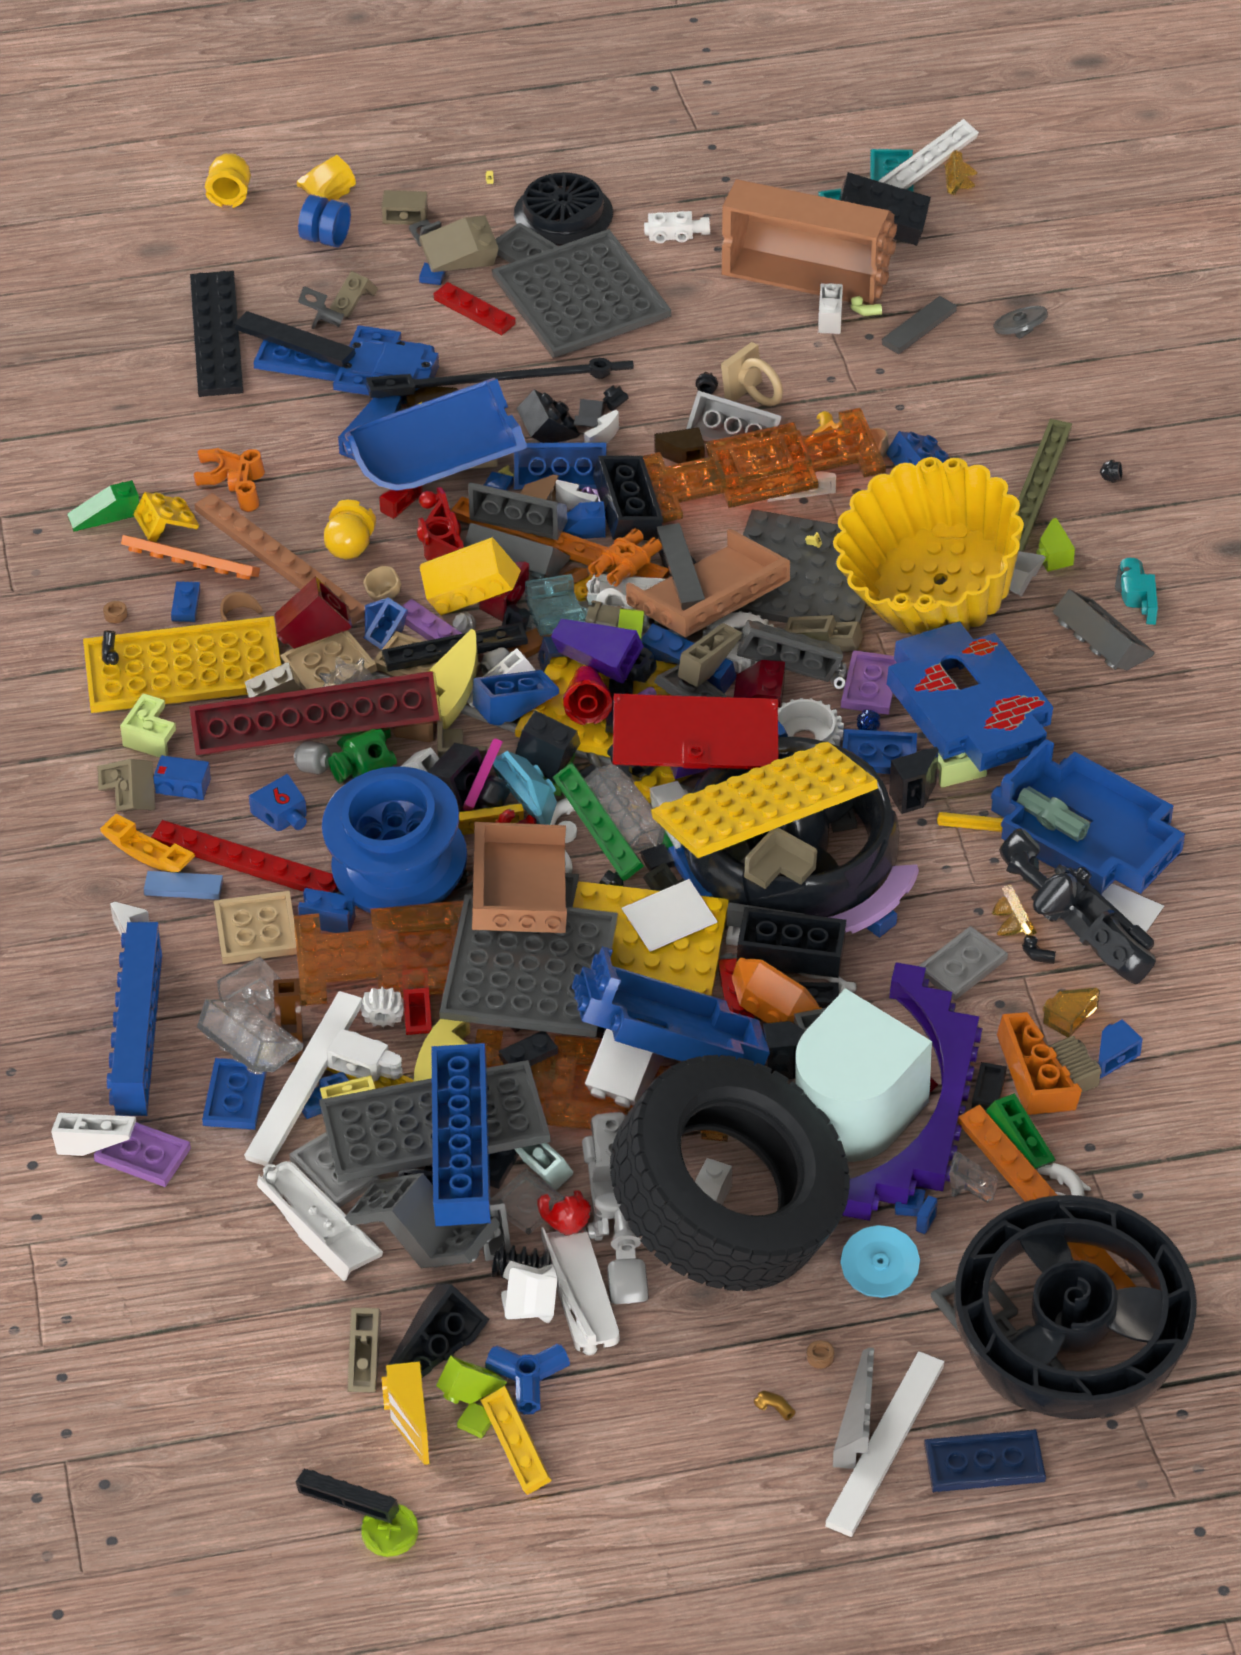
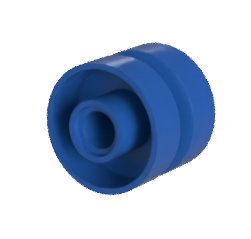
M309 195L299 215L298 233L300 238L315 243L320 241L324 245L336 248L340 247L345 241L350 227V205L334 199L329 201L325 197Z

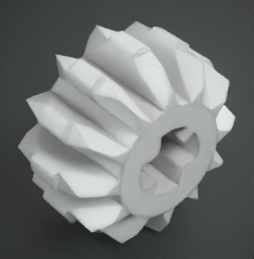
M382 986L381 989L372 988L370 992L364 993L360 1011L365 1022H372L373 1027L381 1025L383 1028L385 1025L394 1027L395 1022H401L404 1013V999L401 997V992H394L393 988L384 989Z

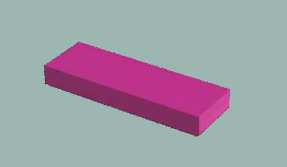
M496 738L492 740L464 803L463 810H473L503 741Z

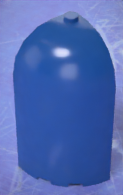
M496 378L482 381L367 422L345 433L346 442H343L347 455H353L366 477L378 486L396 491L416 488L527 448L520 425L516 422L513 415L508 416L505 412V408H508V405Z

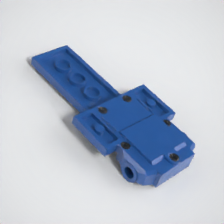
M358 325L349 345L355 348L356 355L344 367L263 340L254 359V369L334 381V390L369 396L366 387L367 377L411 374L412 379L434 378L439 368V353L435 352L432 345L401 341L400 331ZM401 396V404H407L406 396Z

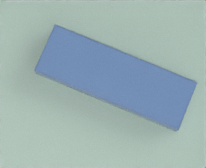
M147 871L144 895L220 900L223 875Z

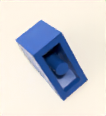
M604 501L580 502L567 513V523L562 532L582 539L606 538Z
M1123 1019L1114 1024L1107 1025L1102 1030L1098 1062L1101 1067L1100 1079L1141 1055L1143 1038Z

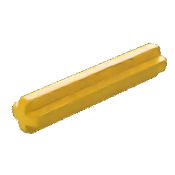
M939 812L937 816V824L940 826L1002 832L1003 828L1001 827L1003 818Z

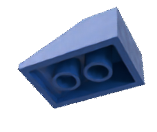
M542 670L473 678L472 705L489 724L502 725L504 722L516 720L559 694V688Z

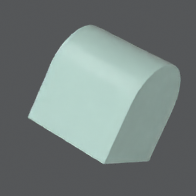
M846 988L804 1032L796 1049V1085L803 1089L802 1095H807L817 1106V1110L821 1109L830 1120L828 1125L833 1124L839 1135L838 1141L842 1142L846 1153L844 1158H847L848 1162L867 1160L885 1151L929 1103L932 1041Z

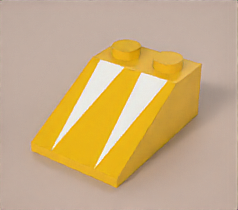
M420 1362L386 1365L387 1376L381 1377L384 1410H390L391 1422L424 1465L429 1464Z

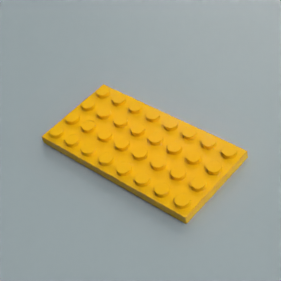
M274 616L117 634L115 636L114 652L118 653L119 661L116 665H106L102 661L103 636L83 638L91 713L133 708L143 693L163 699L165 704L247 695L245 681L281 665Z
M822 742L808 750L795 752L787 758L774 760L771 764L761 768H753L748 773L730 777L727 781L716 785H709L701 791L685 794L682 798L672 802L662 803L659 807L651 809L652 818L697 858H700L878 789L877 779L829 742Z

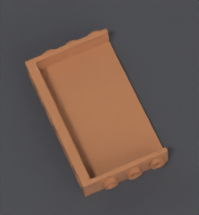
M729 529L727 530V547L694 564L705 597L703 601L686 610H682L672 577L645 591L629 582L626 584V600L629 606L636 610L644 611V614L678 634L688 637L790 581V560Z
M475 822L472 930L566 933V825Z

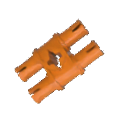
M634 528L625 537L615 539L610 547L603 549L600 557L588 566V570L592 576L599 577L608 568L614 569L607 575V580L611 585L614 583V587H617L624 579L634 577L640 568L647 566L650 563L651 557L662 549V544L658 539L655 541L653 537L642 547L637 546V544L643 541L644 537L640 530Z

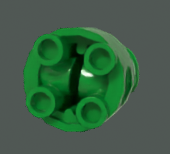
M371 729L347 739L344 742L343 751L339 753L334 752L328 758L330 770L337 783H343L351 774L355 778L366 772L393 767L397 764L395 754L389 751L385 744L386 737L381 729Z

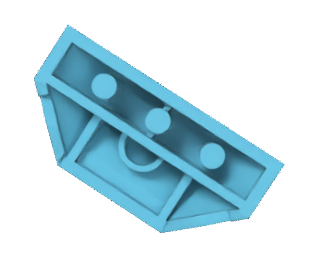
M509 751L496 756L492 765L496 776L508 782L506 786L510 789L511 794L522 804L530 816L535 817L537 824L550 825L557 804L553 794L556 789L549 779L544 780V775L537 765L532 766L524 757Z

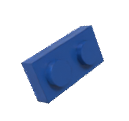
M176 581L171 611L172 621H196L201 590L200 582Z

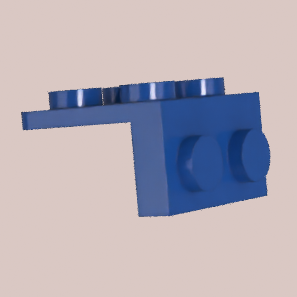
M899 431L886 452L895 466L901 463H911L916 466L920 460L928 457H935L942 463L949 459V455L939 447L938 441L930 435L922 436L914 432Z

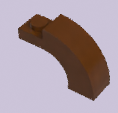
M299 978L273 980L277 1063L298 1062L304 1052Z

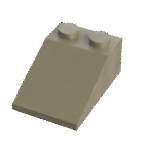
M486 215L462 218L424 234L419 238L432 272L494 266L499 249Z

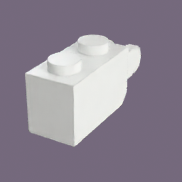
M341 1028L327 1049L328 1067L357 1078L371 1075L373 1081H377L380 1075L394 1080H398L402 1076V1057L389 1051L387 1044L362 1036L357 1032H350Z

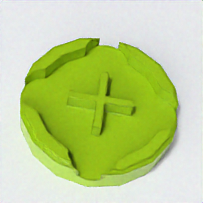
M398 1504L399 1512L391 1524L365 1515L361 1526L362 1540L365 1546L374 1554L384 1557L398 1556L407 1552L415 1544L418 1537L417 1519L410 1509Z

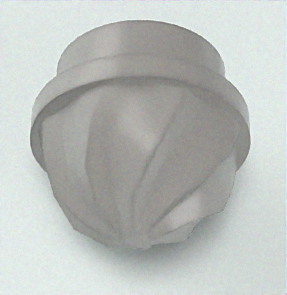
M461 612L459 615H456L452 625L463 634L476 628V620L469 612Z

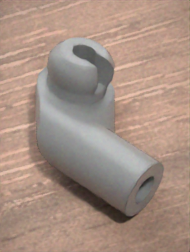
M840 662L830 678L831 684L837 689H842L845 686V679L849 670L846 668L845 662Z

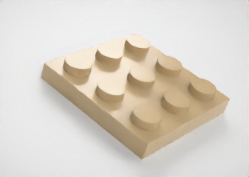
M348 630L295 649L293 648L280 655L281 663L289 662L300 679L303 690L354 683L377 671L376 663Z
M290 891L214 901L223 964L299 954Z

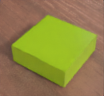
M474 1402L467 1406L457 1421V1428L481 1439L491 1426V1421L484 1407Z

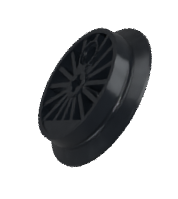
M559 172L544 175L528 185L524 194L515 205L514 219L516 224L520 222L555 245L561 246L606 230L613 219V207L609 198L592 179L576 173Z

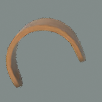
M244 592L229 593L222 599L220 604L221 622H227L226 614L239 607L251 608L258 614L263 612L257 600Z

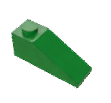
M133 480L110 485L67 513L73 532L135 517L133 514L139 504V495Z
M1015 1093L995 1100L990 1105L986 1113L1035 1169L1055 1162V1157Z

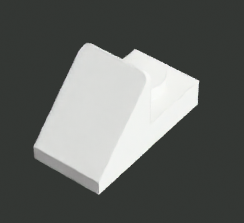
M118 902L110 903L112 919L120 935L126 933L127 922H149L148 911Z

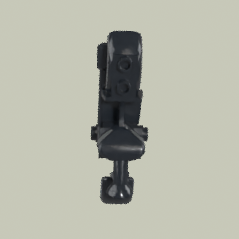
M1018 828L1008 836L999 849L1000 855L1008 865L1007 872L1021 875L1023 880L1027 883L1029 882L1037 889L1031 897L1033 899V909L1038 914L1044 915L1051 922L1056 921L1058 918L1063 919L1078 935L1079 941L1083 945H1090L1099 958L1113 971L1135 985L1140 983L1156 962L1155 956L1150 952L1154 946V939L1139 925H1133L1089 883L1092 874L1082 866L1078 869L1066 868L1059 864L1054 870L1055 875L1047 878L1039 871V859L1036 856L1040 852V846L1026 830Z

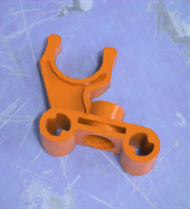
M219 448L198 450L200 463L217 462L219 466L210 472H195L194 479L197 486L216 485L227 478L229 491H236L241 510L249 512L259 507L260 501L256 485L253 481L261 478L265 470L261 453L258 450H246L241 456Z

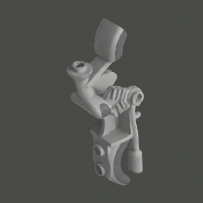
M621 1112L602 1113L593 1116L590 1122L592 1135L586 1136L582 1140L584 1162L588 1164L594 1214L593 1222L588 1223L589 1238L595 1241L603 1240V1236L609 1235L608 1219L615 1218V1235L612 1238L611 1246L616 1251V1260L611 1261L607 1267L610 1302L613 1304L644 1302L649 1298L645 1262L642 1259L635 1258V1248L641 1244L640 1237L637 1238L628 1226L630 1221H625L619 1209L621 1204H617L613 1192L614 1187H612L611 1150L615 1136L626 1117Z

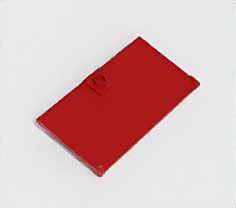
M614 694L612 765L670 766L689 769L761 768L778 759V699Z

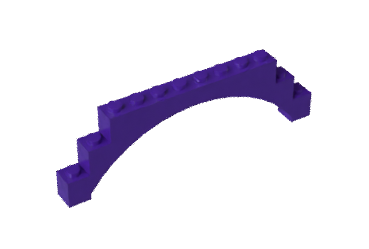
M895 962L889 998L896 999L921 1025L929 1040L932 1041L941 1072V1095L928 1124L909 1146L894 1158L872 1171L852 1179L850 1178L848 1201L842 1216L870 1221L872 1210L878 1211L879 1201L896 1204V1202L907 1204L909 1196L915 1195L916 1187L943 1192L945 1181L951 1182L953 1166L949 1165V1162H955L958 1146L953 1144L954 1141L960 1140L962 1126L957 1123L958 1116L966 1111V1106L962 1105V1102H968L970 1086H967L966 1083L967 1081L972 1082L974 1066L970 1065L971 1062L976 1063L979 1047H975V1043L981 1042L983 1028L978 1027L979 1016L955 1012L956 1003L951 1002L953 992L928 988L929 979L925 978V967Z

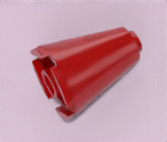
M582 666L576 670L565 692L563 706L566 715L572 721L580 725H586V723L598 724L606 719L611 712L612 696L597 670L591 666Z

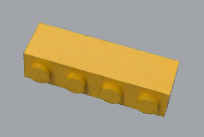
M493 537L420 565L426 599L440 616L513 590L521 571Z

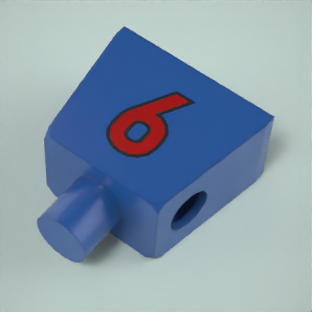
M288 774L249 795L250 813L276 831H282L290 825L295 830H301L306 825L305 798Z

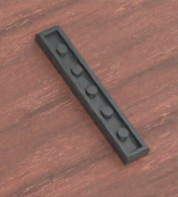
M680 523L657 527V534L662 544V550L681 608L686 610L703 601L705 597Z

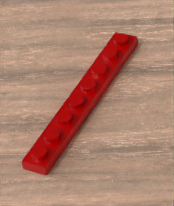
M165 820L160 822L151 838L168 847L175 843L193 852L196 858L304 892L305 888L331 893L339 891L331 873Z

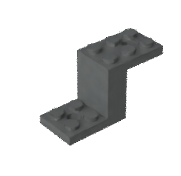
M423 1173L375 1180L344 1217L350 1225L384 1222L421 1269L446 1265L453 1266L462 1263L469 1264L475 1261L480 1254L481 1248L493 1239L494 1232L500 1226V1223L494 1216L491 1217V1223L436 1226L433 1207V1185Z

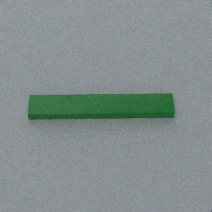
M571 762L553 776V779L616 872L619 873L618 875L621 879L626 881L643 868V863L576 765Z

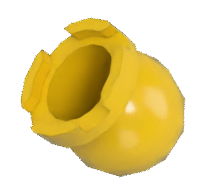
M224 153L216 157L209 166L205 189L206 197L213 204L222 207V205H233L232 208L244 202L251 178L249 165L244 158L236 154Z
M342 500L331 510L329 522L324 529V544L334 557L344 560L357 558L369 544V538L376 526V516L370 508L368 511L360 506L359 501Z

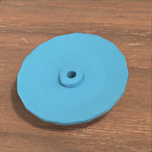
M876 1225L863 1228L850 1237L843 1247L840 1263L844 1277L854 1289L866 1296L884 1298L898 1295L910 1287L918 1275L920 1257L917 1246L907 1234L894 1227Z

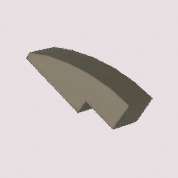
M833 615L789 617L785 626L786 631L804 634L809 638L828 641L833 645L840 646L842 652L858 651L864 636L859 622H836Z

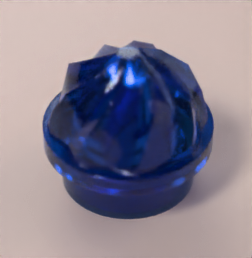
M865 709L857 716V727L859 730L877 731L881 725V717L875 711Z

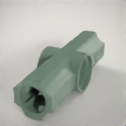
M1030 786L1020 792L1016 802L1025 806L1024 810L1037 817V820L1047 829L1052 831L1057 829L1077 842L1083 840L1087 835L1090 823L1070 811L1068 806L1060 799L1055 797L1050 799Z

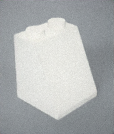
M606 1029L585 1085L591 1091L590 1094L599 1099H605L607 1096L615 1099L614 1102L616 1104L629 1108L630 1105H635L649 1087L665 1056L616 1042L612 1030Z

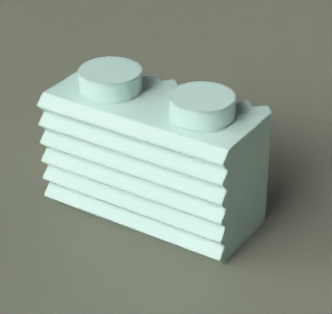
M548 1143L515 1149L522 1160L549 1184L553 1190L561 1187L574 1173L565 1159Z

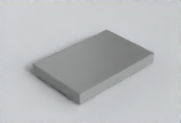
M969 926L919 966L926 968L925 978L929 979V982L940 990L953 992L952 999L956 1000L1008 959V953Z
M326 1132L289 1154L291 1162L339 1208L365 1193L375 1180H379V1177L376 1175L338 1183Z

